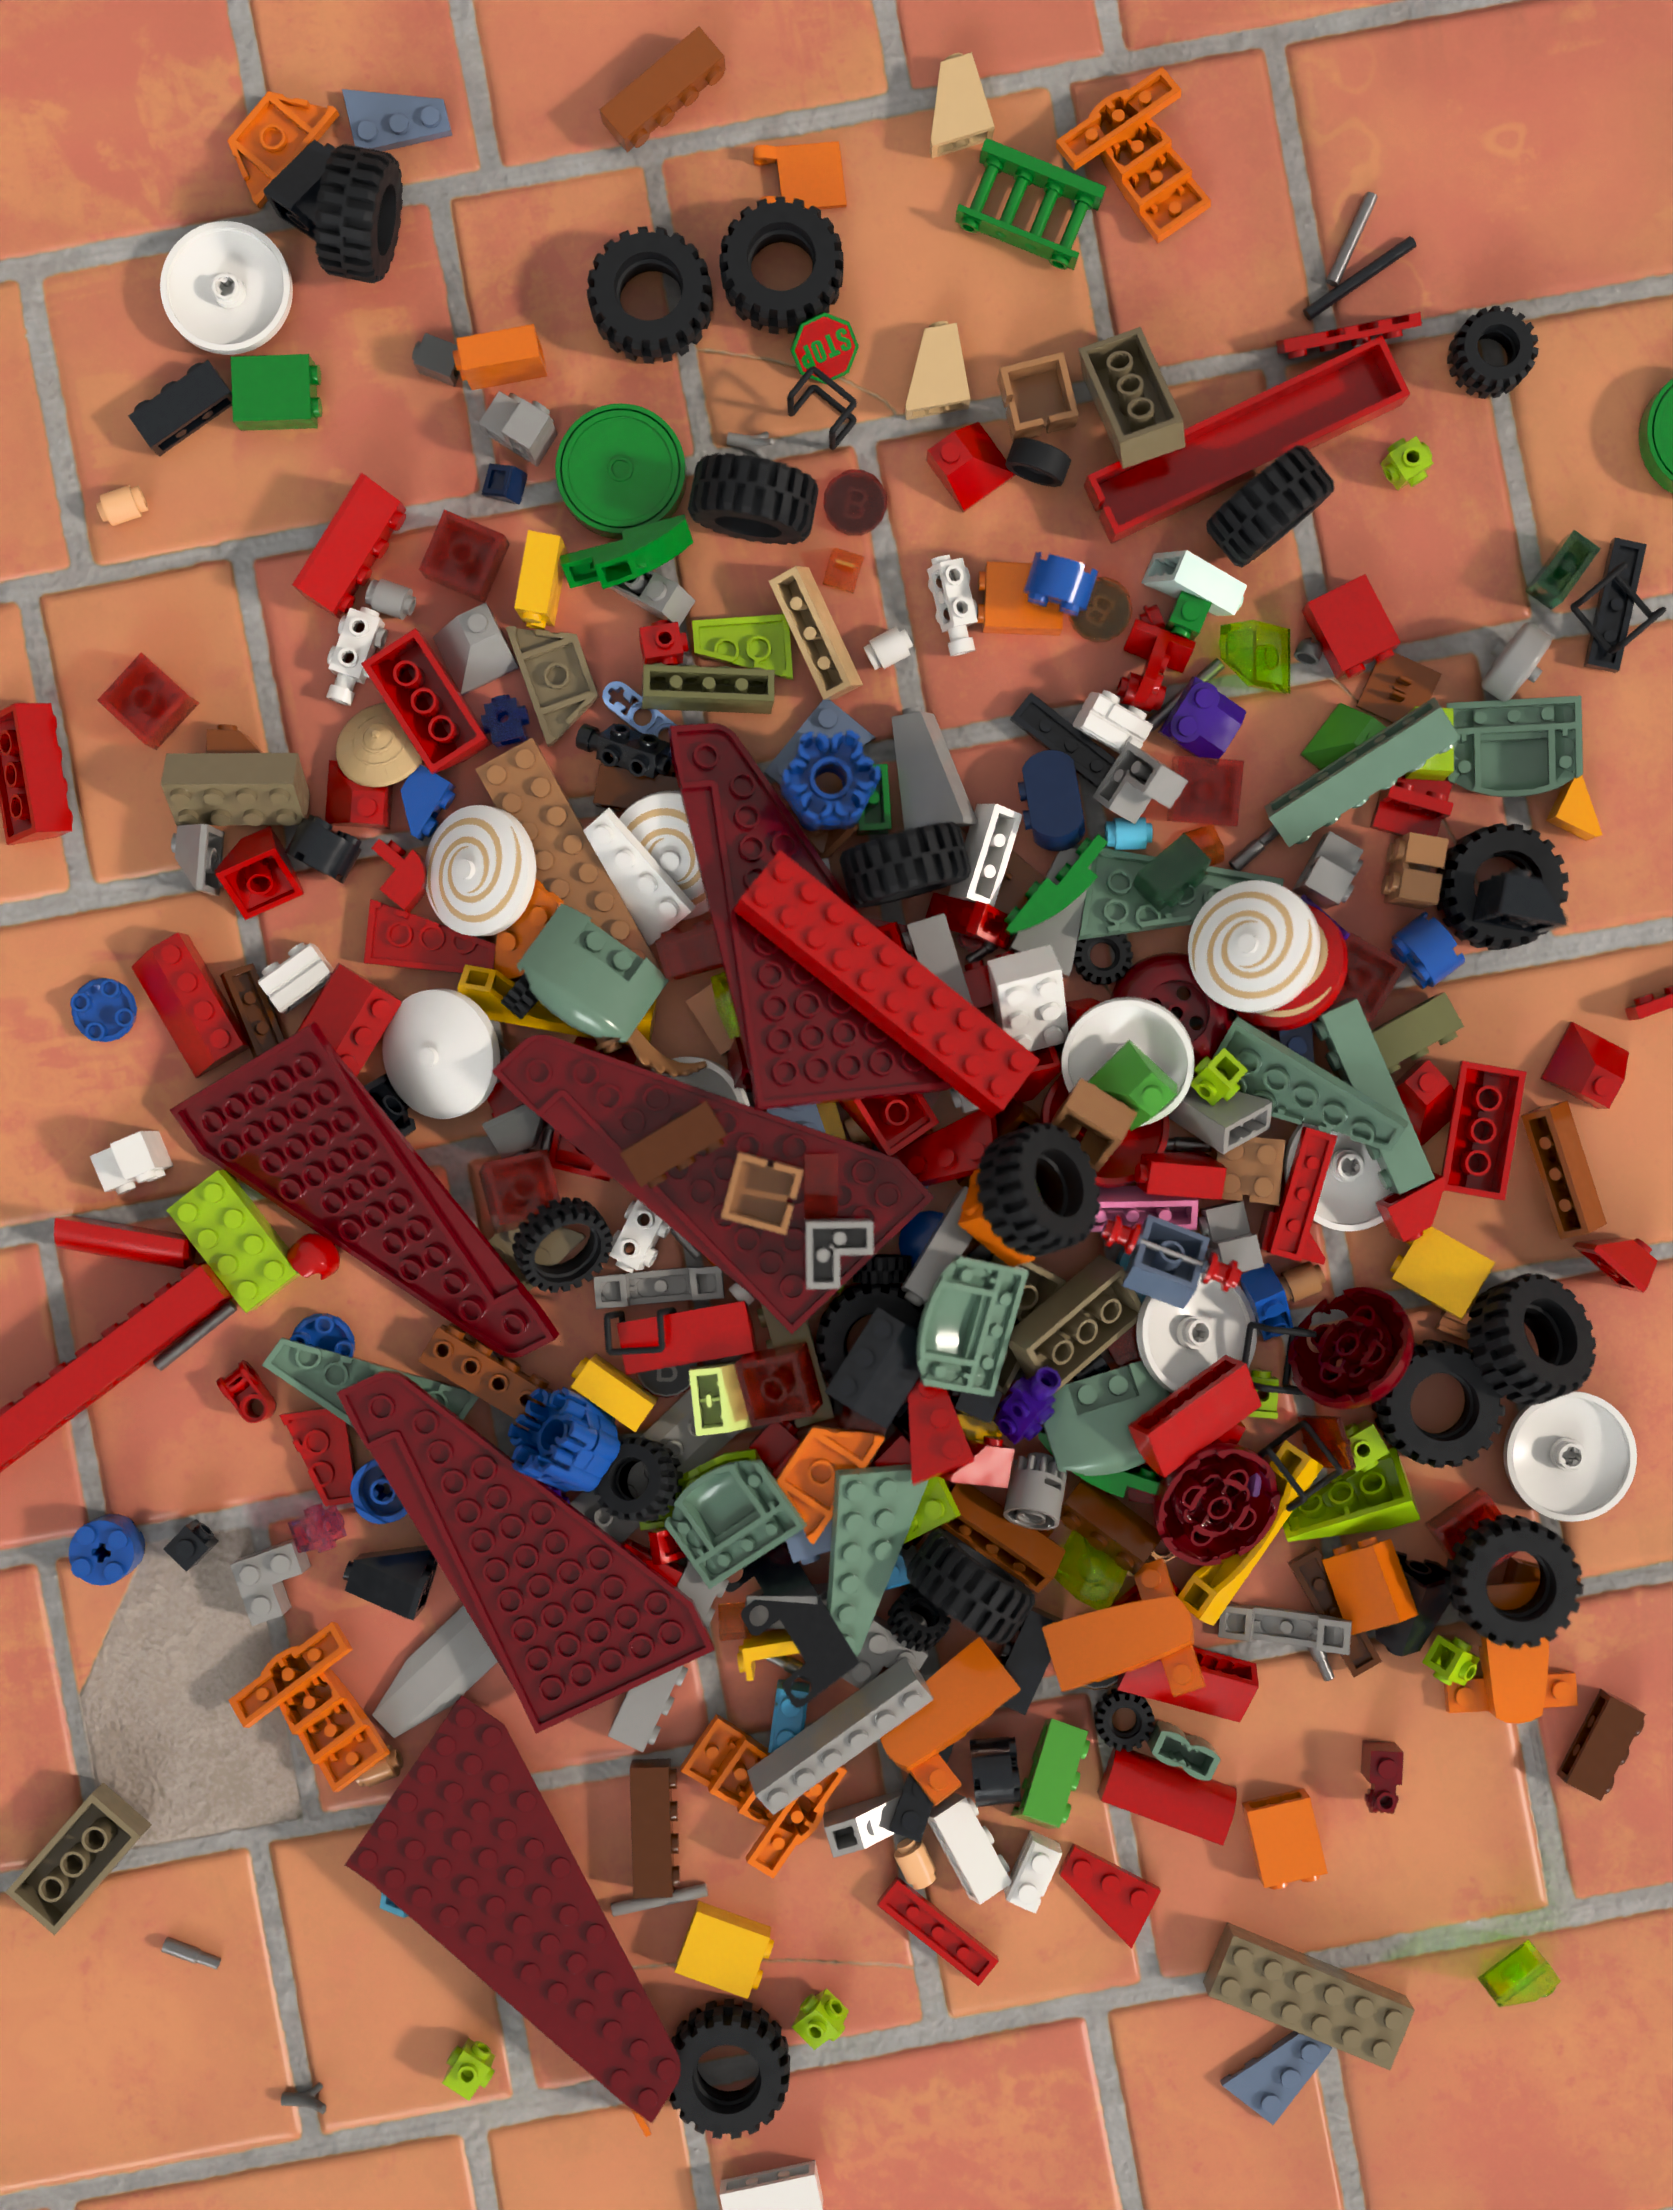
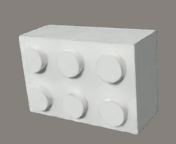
M1051 944L988 960L996 1025L1030 1052L1065 1043L1069 1030L1062 968Z

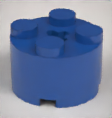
M1036 552L1023 591L1028 594V602L1042 607H1047L1048 602L1060 605V612L1078 617L1079 611L1087 610L1098 571L1092 568L1091 574L1083 571L1085 565L1052 554H1049L1048 559L1044 560L1041 559L1042 552Z
M1423 912L1392 936V945L1394 947L1390 949L1392 956L1399 964L1403 965L1406 963L1412 970L1411 977L1421 989L1427 986L1434 987L1465 963L1463 953L1457 956L1453 950L1458 944L1452 935L1436 918L1432 917L1428 921L1427 912Z
M375 1458L363 1465L352 1479L350 1491L357 1513L369 1522L375 1524L395 1522L403 1518L407 1511L391 1485V1492L388 1495L383 1492L385 1488L383 1484L388 1483L390 1485Z
M120 1514L103 1515L85 1524L76 1531L70 1542L69 1561L72 1573L93 1585L104 1586L119 1581L131 1573L143 1559L145 1539L142 1532H139L130 1518Z

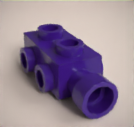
M1042 1367L1030 1379L1027 1380L1025 1377L1019 1379L1010 1388L1012 1394L999 1403L1000 1411L993 1422L999 1427L1001 1433L1007 1436L1014 1445L1024 1438L1028 1441L1033 1439L1043 1429L1040 1424L1045 1423L1055 1413L1051 1406L1056 1399L1052 1395L1061 1385L1059 1374L1052 1368Z

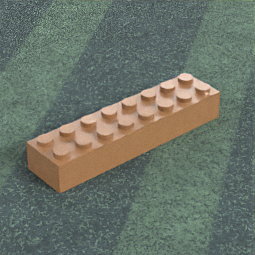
M530 738L476 768L475 770L495 806L514 816L529 835L536 859V879L543 883L544 888L564 901V905L591 917L590 921L642 959L648 958L660 969V964L583 831L584 827L535 740Z

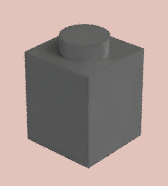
M425 333L422 342L418 341L413 350L412 359L414 360L415 367L423 375L451 386H456L460 372L456 370L453 351L458 350L457 345Z

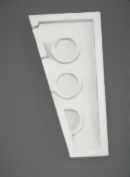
M610 808L583 830L648 946L653 944L696 908L692 901Z

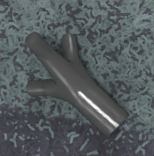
M318 2083L314 2088L303 2093L283 2092L281 2105L307 2107L324 2114L326 2104L314 2098L323 2088L322 2083Z

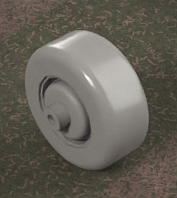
M1527 622L1522 625L1506 645L1499 641L1490 653L1496 659L1482 680V688L1500 701L1506 702L1527 679L1534 683L1542 673V670L1536 666L1552 642L1551 636L1533 623Z

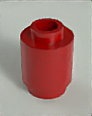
M1129 672L1127 678L1121 677L1116 691V695L1121 696V704L1131 705L1147 712L1160 710L1166 695V686L1161 685L1157 694L1151 692L1145 705L1133 700L1141 675Z

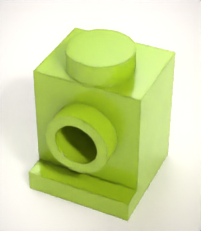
M1252 1369L1251 1378L1253 1382L1262 1385L1279 1386V1379L1271 1376L1272 1371ZM1267 1392L1266 1398L1260 1400L1262 1406L1247 1416L1278 1419V1393Z

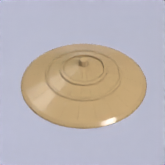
M386 703L370 706L353 716L344 726L337 740L336 759L341 771L351 781L366 787H385L398 783L410 776L423 761Z

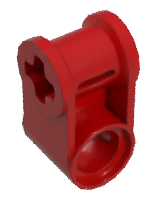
M242 1360L238 1363V1368L225 1378L220 1377L216 1380L220 1391L233 1404L245 1421L258 1423L270 1418L275 1413L276 1401L262 1383L255 1369L247 1361ZM254 1399H258L263 1403L264 1410L260 1416L252 1410Z

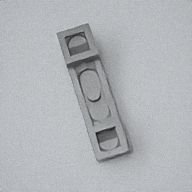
M717 1266L639 1271L594 1276L593 1278L596 1309L725 1298L723 1272Z
M1228 1604L1219 1618L1218 1637L1248 1642L1254 1639L1316 1648V1651L1349 1655L1352 1621L1291 1609Z

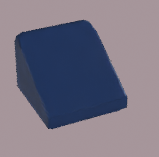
M489 463L481 495L512 504H520L527 481V474L515 466Z

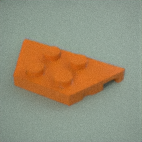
M268 91L228 138L229 147L237 161L239 170L256 207L261 209L268 201L263 193L266 186L313 140L318 141L340 114L335 107L327 105V108L310 104L308 100L300 98L289 99L283 94Z
M535 879L532 896L522 915L513 925L496 935L494 970H498L508 979L522 976L525 973L524 969L519 972L517 968L518 962L558 907L564 904V901L555 893L546 890L543 883L538 879Z
M812 1425L777 1477V1484L807 1524L803 1530L806 1533L807 1539L813 1545L833 1517L836 1470L866 1468L884 1441L885 1437L883 1435Z

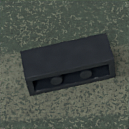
M207 360L204 363L200 362L190 367L187 375L177 382L167 383L161 389L160 394L153 399L140 402L134 408V412L128 415V417L150 448L158 456H161L232 406V391L213 365Z
M1033 1607L1011 1641L1002 1645L999 1653V1658H1002L1001 1664L1021 1688L1019 1693L1003 1704L1004 1706L1026 1715L1051 1660L1042 1627L1062 1621L1063 1619Z

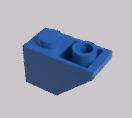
M421 764L408 776L400 791L411 835L423 841L425 836L429 838L436 830L439 823L436 818L442 808L447 810L453 802L455 786L436 773L431 774L429 769Z
M1264 1264V1267L1241 1274L1242 1289L1248 1298L1256 1322L1292 1329L1294 1326L1285 1290L1270 1264ZM1259 1330L1264 1341L1283 1335Z

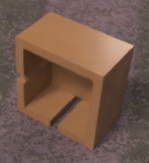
M1064 352L1000 367L997 381L1004 408L1007 407L1006 417L1012 441L1016 438L1039 436L1045 427L1047 433L1076 426L1079 413Z
M1409 832L1403 835V837L1395 839L1394 843H1390L1386 861L1390 863L1389 875L1384 876L1381 885V894L1385 895L1384 903L1416 909H1424L1438 904L1443 874L1431 873L1430 867L1444 868L1449 839Z
M1080 1078L1057 1109L1049 1124L1066 1130L1070 1133L1069 1137L1074 1138L1077 1137L1082 1127L1087 1129L1080 1142V1148L1082 1151L1087 1152L1091 1159L1089 1161L1091 1168H1095V1171L1098 1172L1123 1141L1137 1112L1129 1108L1125 1103L1106 1094L1096 1085Z
M1254 1137L1225 1154L1218 1151L1217 1161L1223 1163V1166L1227 1168L1222 1199L1244 1201V1195H1250L1249 1202L1279 1205L1286 1140Z
M738 1151L721 1218L786 1235L794 1207L793 1203L787 1202L788 1195L789 1198L796 1199L804 1171L803 1168L775 1160L772 1166H768L767 1158Z

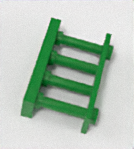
M986 138L981 149L979 163L984 164L986 169L970 208L961 204L958 205L955 222L959 223L960 227L968 232L977 233L979 231L1045 258L1056 268L1074 270L1079 252L1071 250L1087 210L1091 208L1099 210L1106 186ZM1004 172L1013 176L1016 181L1001 218L998 220L983 214L982 210L997 174ZM1033 184L1043 188L1045 195L1031 230L1027 232L1012 226V222L1027 186ZM1062 196L1072 200L1075 207L1060 244L1042 238V234L1057 198Z

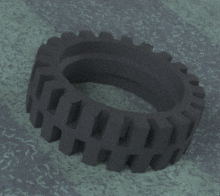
M562 1197L561 1204L556 1199L550 1200V1207L545 1208L543 1204L536 1207L539 1213L535 1215L533 1212H530L526 1216L529 1222L522 1221L518 1226L520 1232H515V1243L512 1244L514 1258L530 1284L546 1292L549 1289L551 1293H558L560 1287L563 1292L570 1291L571 1284L575 1288L583 1286L581 1280L584 1278L588 1282L594 1277L591 1273L595 1271L599 1274L603 1269L600 1262L607 1263L610 1258L607 1253L612 1252L613 1246L611 1242L613 1238L604 1218L591 1203L586 1200L583 1202L580 1198L575 1197L573 1201L569 1197ZM571 1224L587 1225L590 1228V1237L585 1247L574 1258L553 1266L539 1265L535 1262V1253L540 1243L551 1232Z

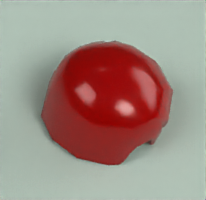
M305 1234L287 1251V1259L292 1268L305 1278L318 1273L321 1274L320 1279L324 1280L339 1269V1251L332 1241L322 1235Z

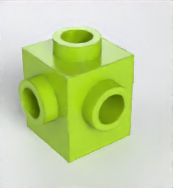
M1417 436L1407 442L1402 438L1387 448L1389 454L1380 465L1386 478L1394 485L1397 491L1407 484L1412 488L1428 477L1426 471L1434 464L1432 453L1424 442L1419 441Z
M1223 1048L1212 1060L1206 1056L1194 1068L1197 1075L1192 1080L1190 1086L1213 1107L1221 1098L1228 1101L1241 1088L1237 1082L1245 1075L1248 1069Z
M1367 1420L1358 1425L1351 1423L1343 1427L1338 1432L1340 1436L1333 1439L1338 1447L1334 1450V1453L1343 1467L1349 1466L1356 1472L1359 1470L1366 1472L1374 1468L1379 1463L1377 1459L1390 1452L1374 1424Z
M1437 1635L1422 1663L1434 1670L1433 1676L1449 1686H1451L1452 1682L1465 1686L1467 1681H1470L1476 1674L1480 1658L1470 1652L1473 1646L1456 1636L1453 1640Z
M826 1988L816 1996L810 1994L802 2002L799 2008L800 2011L792 2025V2028L815 2050L829 2039L835 2041L845 2029L843 2023L849 2010Z
M468 2038L462 2048L457 2045L449 2056L446 2063L450 2067L445 2074L442 2084L470 2101L478 2087L485 2088L492 2078L495 2070L491 2066L495 2055L491 2053L490 2048L480 2041L474 2042Z

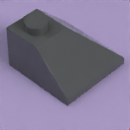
M524 1104L482 1123V1126L501 1158L508 1159L511 1157L512 1161L516 1162L531 1155L529 1149L537 1146L545 1120Z

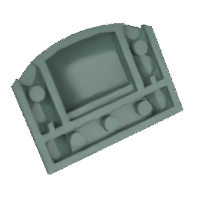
M1581 696L1510 699L1506 702L1492 700L1446 704L1447 708H1453L1454 728L1461 738L1455 742L1454 772L1448 776V781L1454 785L1456 783L1471 792L1486 796L1526 797L1555 790L1574 777L1577 779L1583 775Z
M561 904L518 962L517 968L519 972L524 969L526 977L531 984L529 986L531 992L560 1020L590 1036L599 1039L602 1036L620 1038L618 1042L626 1043L669 980L648 958L642 959L590 921L591 917Z
M958 1255L952 1260V1263L941 1273L934 1284L921 1316L917 1338V1363L923 1385L994 1397L1029 1270Z
M1142 1361L1065 1384L1052 1395L1056 1399L1051 1406L1055 1413L1043 1423L1058 1471L1067 1473L1066 1470L1083 1474V1476H1101L1126 1471L1146 1462L1133 1441L1128 1425L1167 1398L1170 1393L1152 1378Z
M761 1460L730 1462L703 1474L691 1483L673 1504L675 1507L672 1517L666 1518L664 1524L709 1589L807 1526Z

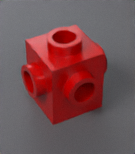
M659 620L653 622L651 626L639 628V641L644 664L661 663L678 666V664L683 663L684 652L689 651L686 632L680 633L678 622L670 623L668 620Z

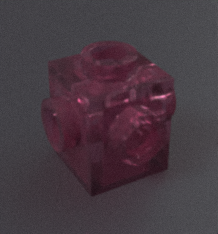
M322 1503L310 1506L303 1510L304 1516L288 1522L298 1553L316 1549L318 1553L330 1550L337 1546L336 1540L347 1536L343 1516L338 1511L336 1505L323 1508Z

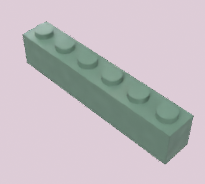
M1433 697L1264 806L1268 818L1288 847L1304 843L1312 836L1314 831L1322 826L1334 824L1339 820L1341 814L1351 808L1362 806L1368 801L1369 796L1377 791L1389 789L1397 782L1399 777L1407 772L1419 770L1425 765L1426 760L1437 753L1447 752L1461 738L1436 698Z
M1348 997L1331 1005L1313 1023L1316 1035L1320 1041L1325 1040L1329 1052L1326 1053V1057L1331 1068L1334 1071L1338 1070L1343 1082L1409 1121L1408 1126L1391 1151L1365 1144L1368 1154L1372 1160H1377L1381 1169L1378 1172L1380 1182L1386 1190L1389 1189L1391 1192L1400 1195L1435 1179L1358 999Z

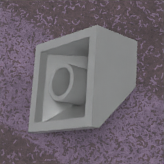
M486 602L456 616L433 636L452 679L462 696L519 669L503 633Z
M208 824L177 825V833L173 834L171 840V849L175 853L176 861L196 890L213 896H219L221 882L215 875L214 870L222 862L224 832Z

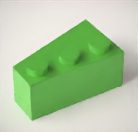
M1053 1718L1045 1720L1032 1756L1033 1764L1029 1777L1024 1778L1021 1786L1025 1790L1020 1807L1014 1806L1011 1816L1047 1829L1060 1828L1061 1823L1065 1824L1071 1810V1804L1067 1803L1071 1791L1075 1792L1080 1780V1772H1077L1080 1759H1085L1090 1746V1741L1086 1740L1088 1731Z

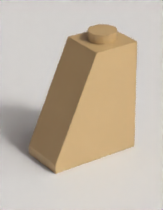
M972 52L964 55L962 53H954L940 63L929 153L931 159L984 143L986 138L993 140L995 126Z
M938 321L932 323L929 328L924 329L905 405L906 420L969 409L971 398L957 323L949 324L947 321Z

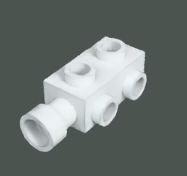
M950 555L931 559L932 567L927 569L929 576L928 587L933 593L936 605V620L941 626L942 633L948 632L950 642L947 644L950 656L975 651L973 637H969L967 627L978 622V607L976 601L972 598L969 586V570L964 565L963 558L951 560ZM937 578L941 580L943 586L942 588H939L937 586ZM944 610L949 612L950 620L944 617Z
M361 607L360 611L349 608L347 616H342L338 626V634L340 636L337 645L331 647L327 658L328 669L337 675L334 685L330 684L326 695L328 699L342 705L351 706L355 696L353 692L355 683L364 684L366 678H370L361 663L375 655L377 647L383 648L388 636V630L384 629L385 623L379 617L378 612L366 607ZM358 623L365 624L364 630L357 633ZM349 653L354 654L353 661L345 663L347 655Z
M637 1199L636 1202L632 1201L624 1215L627 1221L622 1231L617 1230L614 1234L613 1241L611 1242L613 1246L612 1252L609 1254V1256L617 1260L616 1266L630 1273H633L634 1269L639 1271L643 1270L645 1266L649 1268L652 1266L658 1255V1250L654 1248L660 1237L665 1239L671 1230L667 1223ZM643 1214H647L650 1218V1222L646 1226H643L640 1222ZM630 1242L635 1246V1251L632 1255L626 1252V1247Z

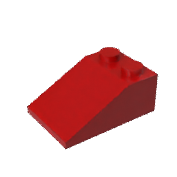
M922 1093L839 1102L878 1149L888 1156L894 1155L940 1123Z

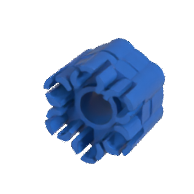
M846 730L845 735L840 732L832 738H828L819 732L817 737H813V731L805 733L800 739L795 758L788 765V769H784L780 787L781 794L788 801L792 811L805 829L809 831L839 828L848 830L858 824L869 798L876 789L881 772L879 766L873 767L874 761L869 757H865L862 753V742H858L860 736L856 732ZM822 773H834L842 781L843 789L835 794L824 793L817 787L815 783L816 778Z
M541 1388L536 1389L530 1396L542 1402L545 1407L532 1401H527L525 1412L538 1420L521 1414L515 1419L516 1423L529 1428V1431L511 1423L508 1430V1437L511 1438L510 1442L516 1446L512 1460L517 1462L512 1464L513 1469L563 1492L570 1490L590 1492L594 1490L611 1463L618 1456L620 1450L615 1418L587 1398L566 1388L558 1389L553 1393Z

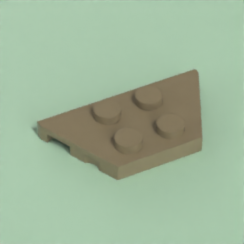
M516 626L505 627L548 747L552 746L599 698L577 634L552 633L548 630L520 629Z
M519 1211L489 1240V1243L526 1289L530 1291L534 1286L530 1284L521 1272L512 1250V1244L515 1243V1232H520L518 1226L522 1221L529 1222L526 1217L528 1213ZM565 1227L551 1232L540 1243L535 1253V1262L545 1266L557 1265L586 1236L581 1232Z

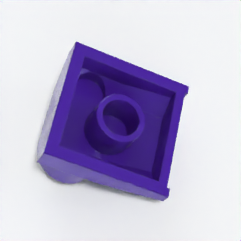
M1195 676L1190 679L1158 733L1210 767H1213L1225 753L1238 732L1247 711L1218 692L1214 685L1203 682Z

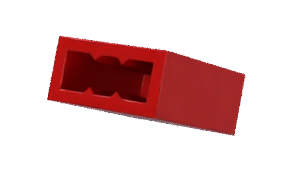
M1366 574L1307 602L1302 610L1316 640L1320 641L1322 645V652L1336 679L1347 675L1348 679L1365 671L1364 665L1374 660L1377 664L1387 661L1395 656L1393 651L1401 643Z

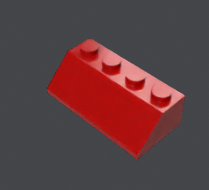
M360 473L292 585L307 600L340 619L343 613L347 614L349 608H352L354 605V594L359 586H364L370 579L372 569L370 568L377 558L381 559L389 547L388 539L394 530L398 531L406 519V514H404L406 508L401 501L369 477Z
M416 628L361 663L431 774L462 763L492 744L425 637Z
M14 703L0 710V809L6 845L57 838L72 831L73 815L68 807L66 795L68 785L63 777L61 765L62 750L58 745L56 735L57 719L53 714L51 703Z
M179 932L151 947L131 966L195 1078H199L249 1049L238 1019L189 935Z
M338 963L296 1032L316 1022L333 1049L357 1077L402 1004V1001L389 991Z
M1460 1061L1441 1174L1446 1180L1444 1191L1505 1201L1526 1071Z

